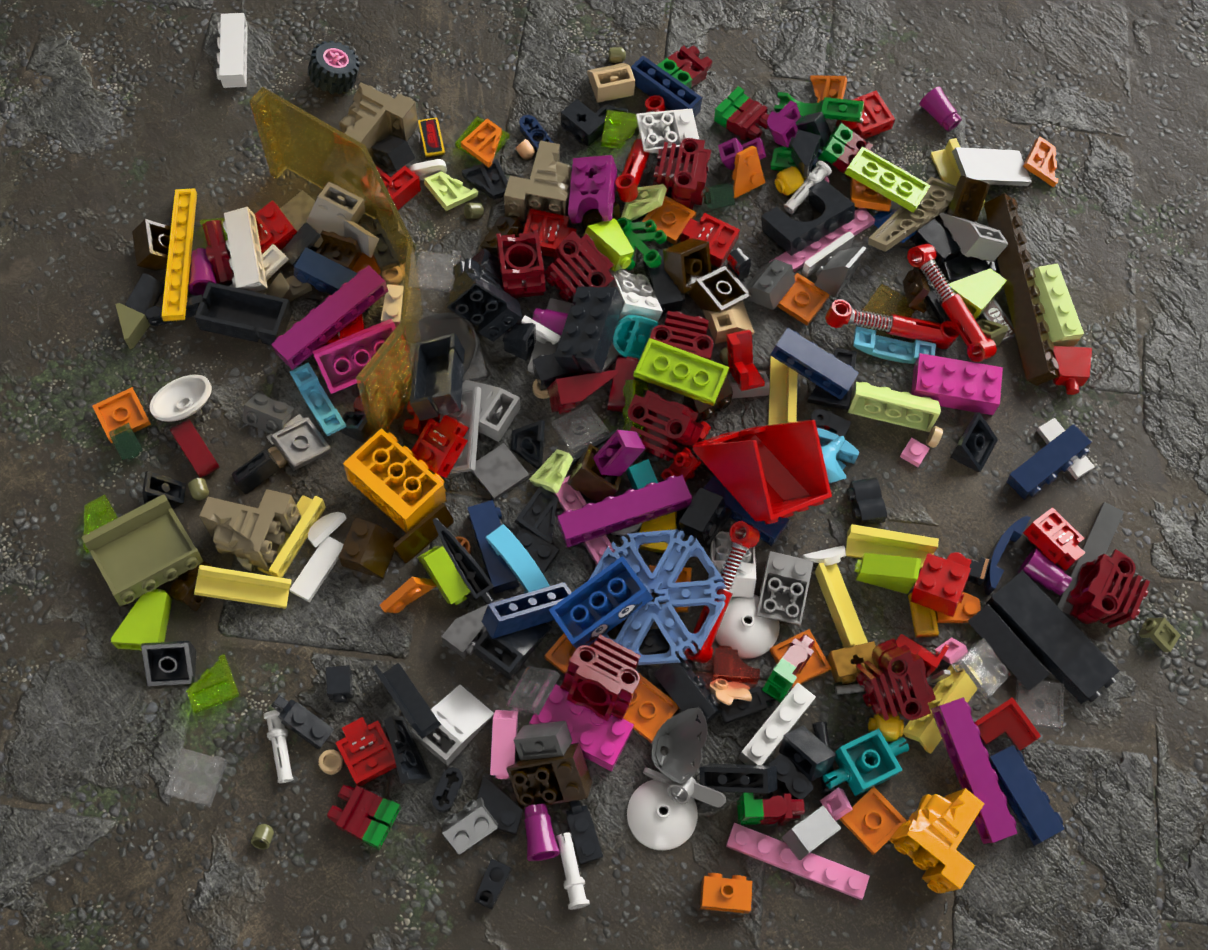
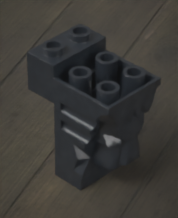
M483 248L472 259L466 258L464 261H459L453 267L455 280L446 307L477 326L478 333L494 342L522 319L519 300L504 291L498 257Z

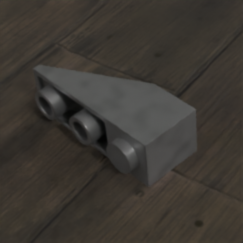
M487 605L455 619L441 636L443 644L464 659L468 654L472 655L474 653V644L486 631L481 621Z

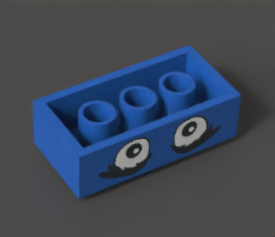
M621 556L550 608L549 611L571 644L577 649L582 645H591L597 640L599 635H605L654 598L625 558Z

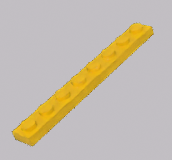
M196 189L175 190L162 306L163 321L185 320L197 200Z

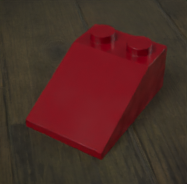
M618 369L556 379L547 388L552 412L559 411L560 415L572 412V409H575L577 405L612 380L618 374Z

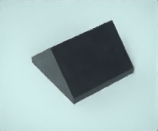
M980 412L974 414L950 457L976 472H981L998 441V438Z
M190 641L142 643L141 648L147 686L195 683L196 649Z

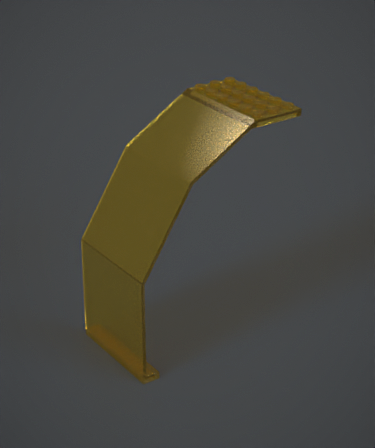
M262 87L249 102L271 176L278 179L286 169H289L324 189L328 182H331L364 199L365 214L373 219H378L399 259L400 265L398 266L404 277L400 323L356 377L371 437L381 428L387 433L390 429V424L394 419H398L401 416L404 406L410 401L416 343L420 342L419 320L422 319L423 306L413 241L367 147Z

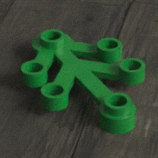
M625 217L618 219L617 222L625 236L629 239L634 253L637 248L644 255L643 260L648 267H659L662 257L657 250H650L643 242L656 241L657 244L664 243L667 240L664 231H656L657 225L651 219L632 223L630 219ZM645 229L647 233L635 234L633 231ZM634 253L631 258V263L626 268V270H632L636 265V262L633 259Z

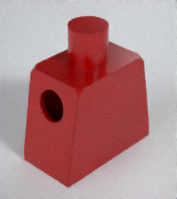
M1054 346L1052 352L1059 365L1057 369L1059 377L1053 379V383L1055 385H1065L1068 395L1078 394L1079 386H1083L1090 376L1092 348Z

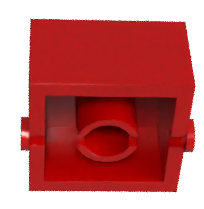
M928 553L918 580L914 584L910 602L954 617L958 604L962 603L964 597L962 593L971 568Z

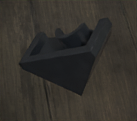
M540 420L512 430L510 450L514 451L537 470L543 465L545 421Z

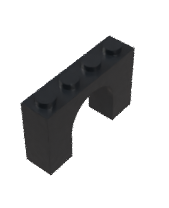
M825 180L809 188V204L822 214L819 218L808 222L796 221L787 216L778 207L761 216L762 231L791 256L855 219V204Z

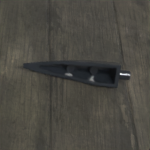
M434 518L433 523L439 537L474 599L476 600L481 596L486 605L493 602L494 599L488 591L494 586L482 568L437 518Z

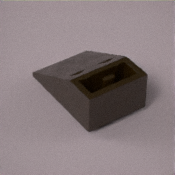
M579 743L570 744L563 756L523 760L506 768L521 809L537 804L551 805L587 799L593 784Z

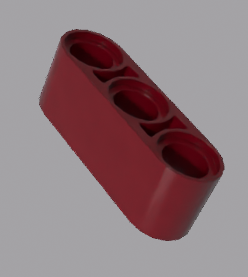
M618 355L615 370L618 369V374L612 381L607 410L628 414L635 382L633 375L639 358L628 356L626 358Z
M189 419L169 429L199 478H203L220 468Z

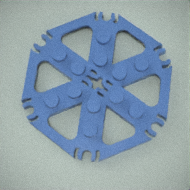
M678 529L629 533L627 535L631 542L625 536H622L623 545L617 547L612 542L611 545L615 550L614 553L609 546L607 547L590 579L623 556L649 593L652 595V592H655L659 597H656L654 602H648L629 616L617 638L611 640L641 655L638 665L680 663L681 661L677 657L678 653L683 660H687L684 655L685 650L691 649L696 654L697 649L693 645L694 643L701 650L726 604L724 602L726 596L724 594H717L719 589L726 588L725 584L722 583L725 582L697 538L695 540L690 535L687 541H682L685 536L683 531L679 532ZM666 542L668 546L652 573L641 557L639 547L647 543ZM693 556L699 558L709 574L708 580L675 583L687 560ZM708 606L710 612L700 631L695 634L688 631L674 609L675 607ZM655 620L668 641L670 649L664 654L642 655L639 652L640 645ZM607 633L603 635L604 637L609 638Z

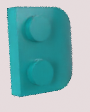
M636 314L624 316L617 323L612 339L613 346L622 356L626 358L627 356L639 358L640 360L654 327L658 326V322Z

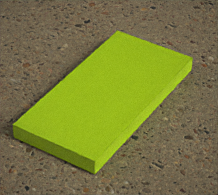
M864 147L859 150L845 171L846 175L913 213L930 188L929 184Z
M649 338L633 377L714 406L729 367Z

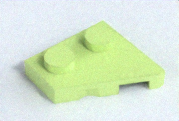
M442 171L424 178V185L446 211L478 197L477 189L473 188L470 190L462 186L463 182L451 178Z
M665 185L638 187V197L634 201L626 202L621 218L625 217L633 221L662 206L667 192Z
M557 449L529 480L534 486H541L545 490L557 494L573 461L572 456L567 452Z

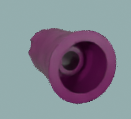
M940 86L928 92L919 103L947 132L956 128L962 121L961 117L957 114V110L947 99Z
M197 248L191 252L188 291L192 295L197 296L201 294L203 297L208 282L216 283L213 265L208 260L206 249Z
M536 308L532 320L561 336L568 313Z
M1037 548L1031 551L1018 570V573L1023 570L1030 579L1058 595L1064 593L1072 581L1069 575L1065 574L1061 568L1047 559Z
M537 804L526 807V819L524 822L527 838V860L543 861L558 856L560 851L555 840L547 806L545 804Z

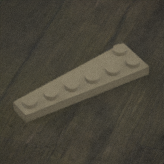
M930 177L925 182L930 185V188L915 212L913 213L901 206L869 237L868 245L885 252L948 209L956 186Z

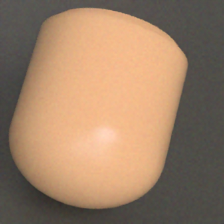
M526 139L515 149L525 160L532 158L535 154L534 147Z

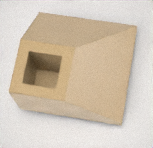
M743 301L721 313L703 310L706 320H709L708 326L715 344L727 341L726 334L750 330L752 335H754V330Z

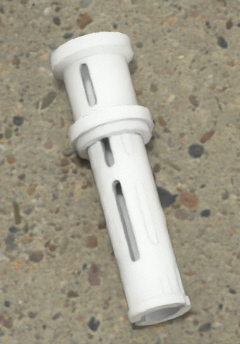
M818 161L815 169L809 173L808 178H805L806 180L803 185L783 205L784 209L788 213L793 214L809 195V188L821 182L827 175H830L832 173L831 168L825 162Z
M273 710L264 713V719H267L269 730L267 738L272 741L278 783H286L293 780L286 743L288 729H285V725L281 723L282 720L278 717L280 713Z
M563 833L564 836L559 834L556 838L566 877L564 889H567L570 904H568V908L570 910L579 909L590 905V903L586 899L583 887L585 880L579 874L571 833Z

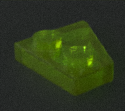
M607 110L601 146L621 149L626 140L635 133V129L638 127L636 114Z
M106 495L85 505L84 535L118 518ZM84 543L83 548L87 553H89V550Z
M225 654L218 657L219 660L210 670L207 669L201 675V678L186 690L195 714L240 696Z

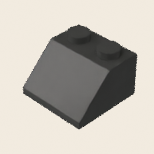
M861 246L840 250L834 257L830 256L825 265L818 269L815 275L818 277L815 286L836 297L852 279L866 248Z
M774 259L762 266L745 287L751 294V297L746 300L774 310L796 282L792 265Z

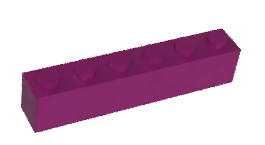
M369 265L365 269L360 270L354 278L344 283L338 291L328 296L322 304L312 309L306 317L293 324L290 330L277 337L275 342L271 344L274 351L292 370L312 355L314 350L323 346L388 292L385 280Z
M683 475L678 477L670 476L665 481L649 483L644 488L638 490L631 489L623 495L617 497L610 496L596 504L588 503L580 509L564 511L558 516V525L568 548L688 508L692 502V496Z
M963 697L931 708L961 788H966L984 803L974 820L983 844L994 843L1017 834L1015 819L1007 808L1006 796L1001 792L998 785V776L995 770L992 769L989 762V753L981 742L980 730L974 724L970 705Z

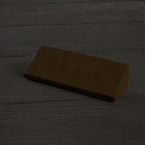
M444 503L436 507L393 544L395 554L404 563H408L439 536L433 523L434 518H437L446 528L454 523L453 517Z

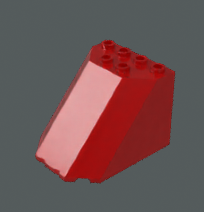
M815 420L750 427L694 443L693 451L755 521H765V524L775 523L779 521V517L793 516L794 511H806L810 505L824 504L825 499L832 497Z

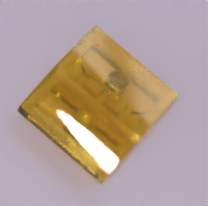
M883 284L879 285L863 308L868 313L874 312L875 314L878 313L885 316L895 314L911 317L914 313V310L908 306L906 297Z

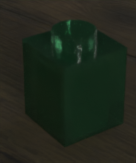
M725 183L705 187L706 192L703 193V199L707 207L714 209L735 205L732 184Z
M129 423L109 432L110 438L122 460L126 458L133 459L143 451Z

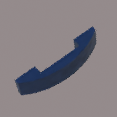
M1025 516L1012 524L992 549L988 558L990 562L984 580L985 594L990 595L1004 572L1003 569L996 565L1009 540L1017 542L1031 517Z

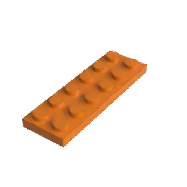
M563 633L545 654L544 658L562 673L566 674L568 662L576 648L571 644L565 633ZM640 675L636 692L623 719L634 724L633 729L652 743L660 727L675 715L679 707L674 700Z

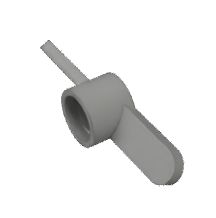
M644 768L643 774L670 785L668 787V794L673 801L679 804L687 803L691 797L715 807H721L726 803V797L723 793L696 783L693 777L680 784L672 781L660 772Z

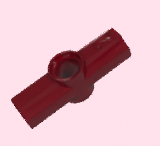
M221 220L207 221L202 224L208 245L206 246V254L208 260L213 265L217 284L233 283L234 272L229 263L231 254L226 245Z

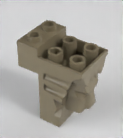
M363 83L359 84V88L353 98L354 103L350 106L348 115L339 121L347 159L362 167H365L373 157L372 146L388 137L389 134L408 141L419 126L416 102L412 98L398 93L394 99L389 94H384L373 86Z
M540 141L530 180L513 176L509 177L504 194L505 217L518 218L519 221L525 222L530 209L567 216L572 171L569 165L560 162V144Z
M268 489L265 491L259 508L208 497L199 515L209 534L213 537L218 553L234 554L238 558L249 560L248 563L265 571H269L275 561L279 545H282L285 540V533L291 534L301 519L292 495Z

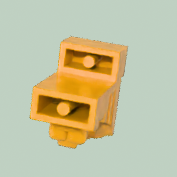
M966 788L946 795L945 798L938 794L924 795L920 800L918 809L911 814L908 822L901 824L889 841L894 844V848L904 855L907 854L913 859V863L918 868L926 870L922 879L928 883L927 886L932 891L941 894L959 890L975 865L956 849L984 803Z

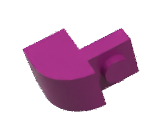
M790 101L778 114L772 111L767 120L774 141L786 148L789 147L791 138L796 136L798 131L796 122L801 117L797 104L793 101Z
M759 137L741 145L734 138L718 145L722 163L728 169L734 170L736 153L750 146L757 148L759 160L765 158L766 153L763 141Z

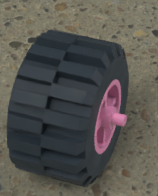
M324 41L321 44L318 43L313 48L307 73L310 81L315 83L317 88L320 87L322 91H329L331 94H334V92L342 94V91L346 93L349 89L353 88L360 62L358 61V56L355 55L353 50L349 49V46H344L340 42L334 43V41H329L327 43Z

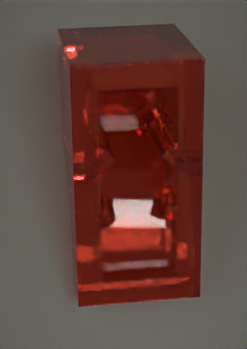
M730 646L715 648L712 661L713 681L724 679L728 682L758 683L760 669L752 668L745 664L738 656V650L732 649Z

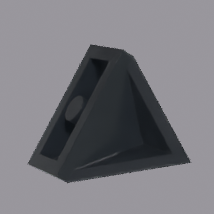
M150 471L145 472L142 491L144 504L163 494L166 496L172 509L184 504L186 483Z

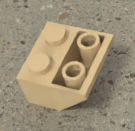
M621 63L587 70L597 103L634 95L635 78L630 65Z

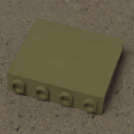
M164 494L81 537L120 607L133 602L143 594L155 590L156 587L174 580L177 576L196 568L204 562Z

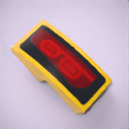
M437 117L418 120L425 157L444 155L445 150Z

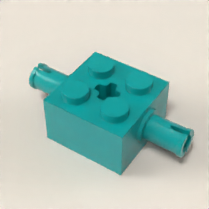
M878 728L839 747L834 752L836 754L835 761L839 769L823 775L824 783L833 779L826 784L829 789H832L847 781L852 792L857 796L899 774L902 768L896 756L909 751V744L901 746L906 742V739L903 737L888 744Z

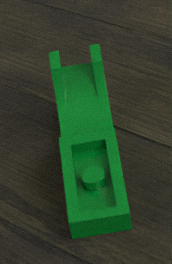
M778 92L777 97L780 99V103L774 106V111L779 113L790 101H793L797 104L801 116L822 112L826 119L860 122L864 101L824 97L818 103H803L792 98L789 93Z

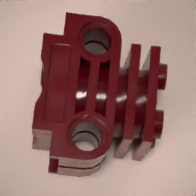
M686 138L681 141L677 158L674 157L676 144L672 143L670 156H667L668 142H664L663 150L659 149L657 159H661V161H658L655 167L654 177L657 180L654 179L653 185L664 184L667 188L666 196L668 195L669 187H672L671 199L693 210L694 204L702 205L703 189L705 188L709 168L707 163L710 161L711 150L704 149L705 140Z
M533 230L531 233H521L519 237H515V234L502 236L501 233L496 234L504 291L514 298L544 295V266L538 230Z
M574 231L556 248L553 254L555 262L544 272L546 281L551 286H555L560 291V297L569 303H573L578 286L606 287L615 279L608 271L614 264L597 250L594 241L587 233L580 239Z
M668 311L665 325H658L653 328L650 335L651 339L711 360L713 340L707 335L709 320L700 316L693 317L677 311Z
M647 390L644 398L635 394L628 409L630 420L644 427L643 431L633 426L630 429L641 435L640 439L645 447L644 451L666 461H670L671 458L674 459L676 456L669 452L670 448L678 452L683 450L674 445V441L686 446L694 445L704 428V425L695 422L698 413L689 410L687 406L678 402L667 401Z
M1117 549L1113 550L1111 556L1102 554L1098 556L1097 560L1082 564L1078 572L1077 583L1066 599L1068 603L1073 605L1069 615L1077 618V620L1084 624H1092L1099 620L1103 624L1109 622L1107 625L1109 628L1134 620L1140 613L1139 607L1142 600L1148 594L1147 588L1150 581L1147 579L1141 581L1142 576L1140 575L1133 577L1136 569L1135 563L1130 557Z
M599 635L593 647L582 645L576 649L568 662L567 672L560 688L569 692L566 700L575 705L590 709L607 722L611 715L622 720L630 707L640 681V675L636 668L641 655L609 638Z
M894 638L878 644L873 649L872 659L874 665L868 660L864 662L866 669L861 664L856 665L858 671L856 679L858 684L863 686L865 692L863 700L868 708H872L875 715L881 716L886 721L889 719L887 712L895 717L898 716V711L907 720H916L931 714L928 703L936 700L933 689L926 680V668L923 658L918 654L911 653L908 646L898 647Z

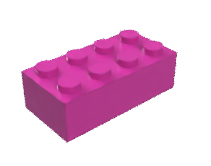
M392 319L383 321L313 351V355L331 394L410 361Z
M920 353L914 364L911 394L919 397H930L933 400L939 401V405L942 407L993 415L1000 405L1003 367Z
M551 682L529 725L566 721L572 738L571 744L579 743L584 758L612 772L633 731L634 724L625 719L620 720L611 715L607 722L590 709L575 705L566 700L569 692Z

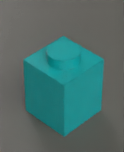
M649 459L634 464L626 470L634 490L644 488L649 483H658Z

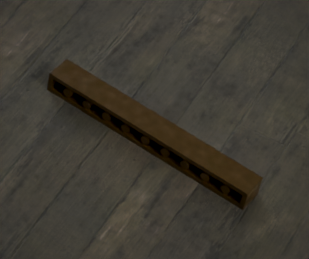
M1004 193L984 203L989 227L1000 230L1008 242L1006 248L997 257L1001 276L1007 280L1003 286L1026 381L1037 386L1059 377L1057 371L1059 365L1053 356L1054 346L1048 336L1049 326L1044 320L1043 314L1045 310L1040 303V291L1034 280L1036 275L1030 265L1031 255L1026 249L1025 243H1027V239L1021 229L1022 220L1017 213L1018 204L1014 198Z

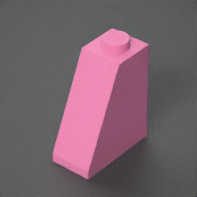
M495 710L493 716L490 775H495L497 779H509L506 768L516 762L514 738L517 736L518 711Z

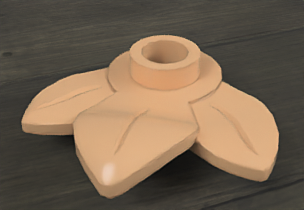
M716 679L710 682V694L713 693L716 699L724 704L731 705L733 699L752 701L749 691L750 687L743 683L728 682L724 679Z

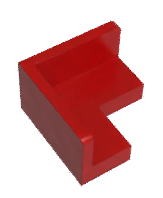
M376 166L362 178L365 192L392 215L421 191L419 176L406 166L402 167L392 177H389Z
M745 330L726 334L729 372L740 390L745 391L765 386V381L753 364L752 332Z
M900 634L896 640L898 647L906 645L910 648L911 653L918 654L923 658L926 678L937 668L950 647L945 644L935 655L903 634Z
M1013 697L974 722L980 730V738L985 745L1005 733L1015 748L1021 751L1041 737Z

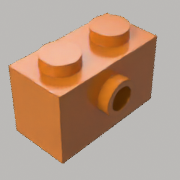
M708 873V876L703 877L700 909L748 914L751 911L752 881L746 880L745 876L733 875L732 879L722 878V874Z

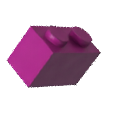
M616 430L593 459L601 475L621 476L645 450V447L637 432Z

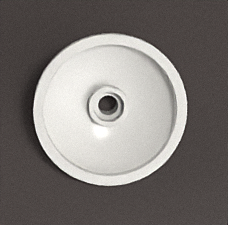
M202 375L180 377L162 387L154 395L150 402V412L154 418L167 422L190 417L208 401L212 386L209 380Z
M753 595V598L731 597L715 639L721 648L735 657L751 659L762 656L774 646L778 638L779 620L756 615L759 596ZM749 618L751 619L752 623L747 624L745 623L744 619Z
M655 779L639 786L631 796L627 808L628 825L634 837L646 847L661 851L675 849L684 844L694 832L698 818L697 806L692 797L685 804L673 801L668 794V787L670 785ZM661 807L668 810L666 815L660 814L659 809Z

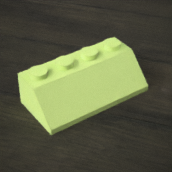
M1052 264L1035 268L1036 278L1034 280L1040 291V303L1045 310L1043 316L1049 326V339L1052 341L1053 346L1069 347L1077 345L1084 332L1059 265Z
M867 382L855 383L848 413L926 432L931 431L941 412L939 401L933 400L930 397H919L909 392L893 391L888 387H876Z

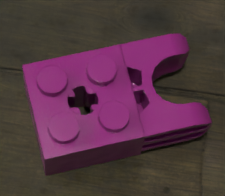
M612 155L573 158L568 215L572 224L581 223L583 215L590 209H598L602 216V221L612 220L616 190L615 180L617 177V168Z

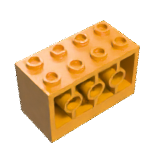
M381 428L352 454L343 465L348 481L407 533L441 503L446 502L444 480L437 473L433 475L428 470L429 468L424 461L415 459L412 451L407 446L402 447L397 443V438L391 432L386 433Z

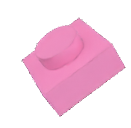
M911 437L900 457L919 467L930 448Z
M952 637L935 649L937 655L945 644L950 646L942 660L949 664H953L968 653L966 645Z
M839 787L820 800L835 821L853 810L844 790Z

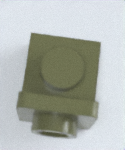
M1148 618L1138 633L1141 638H1151L1163 652H1171L1181 636L1165 618Z

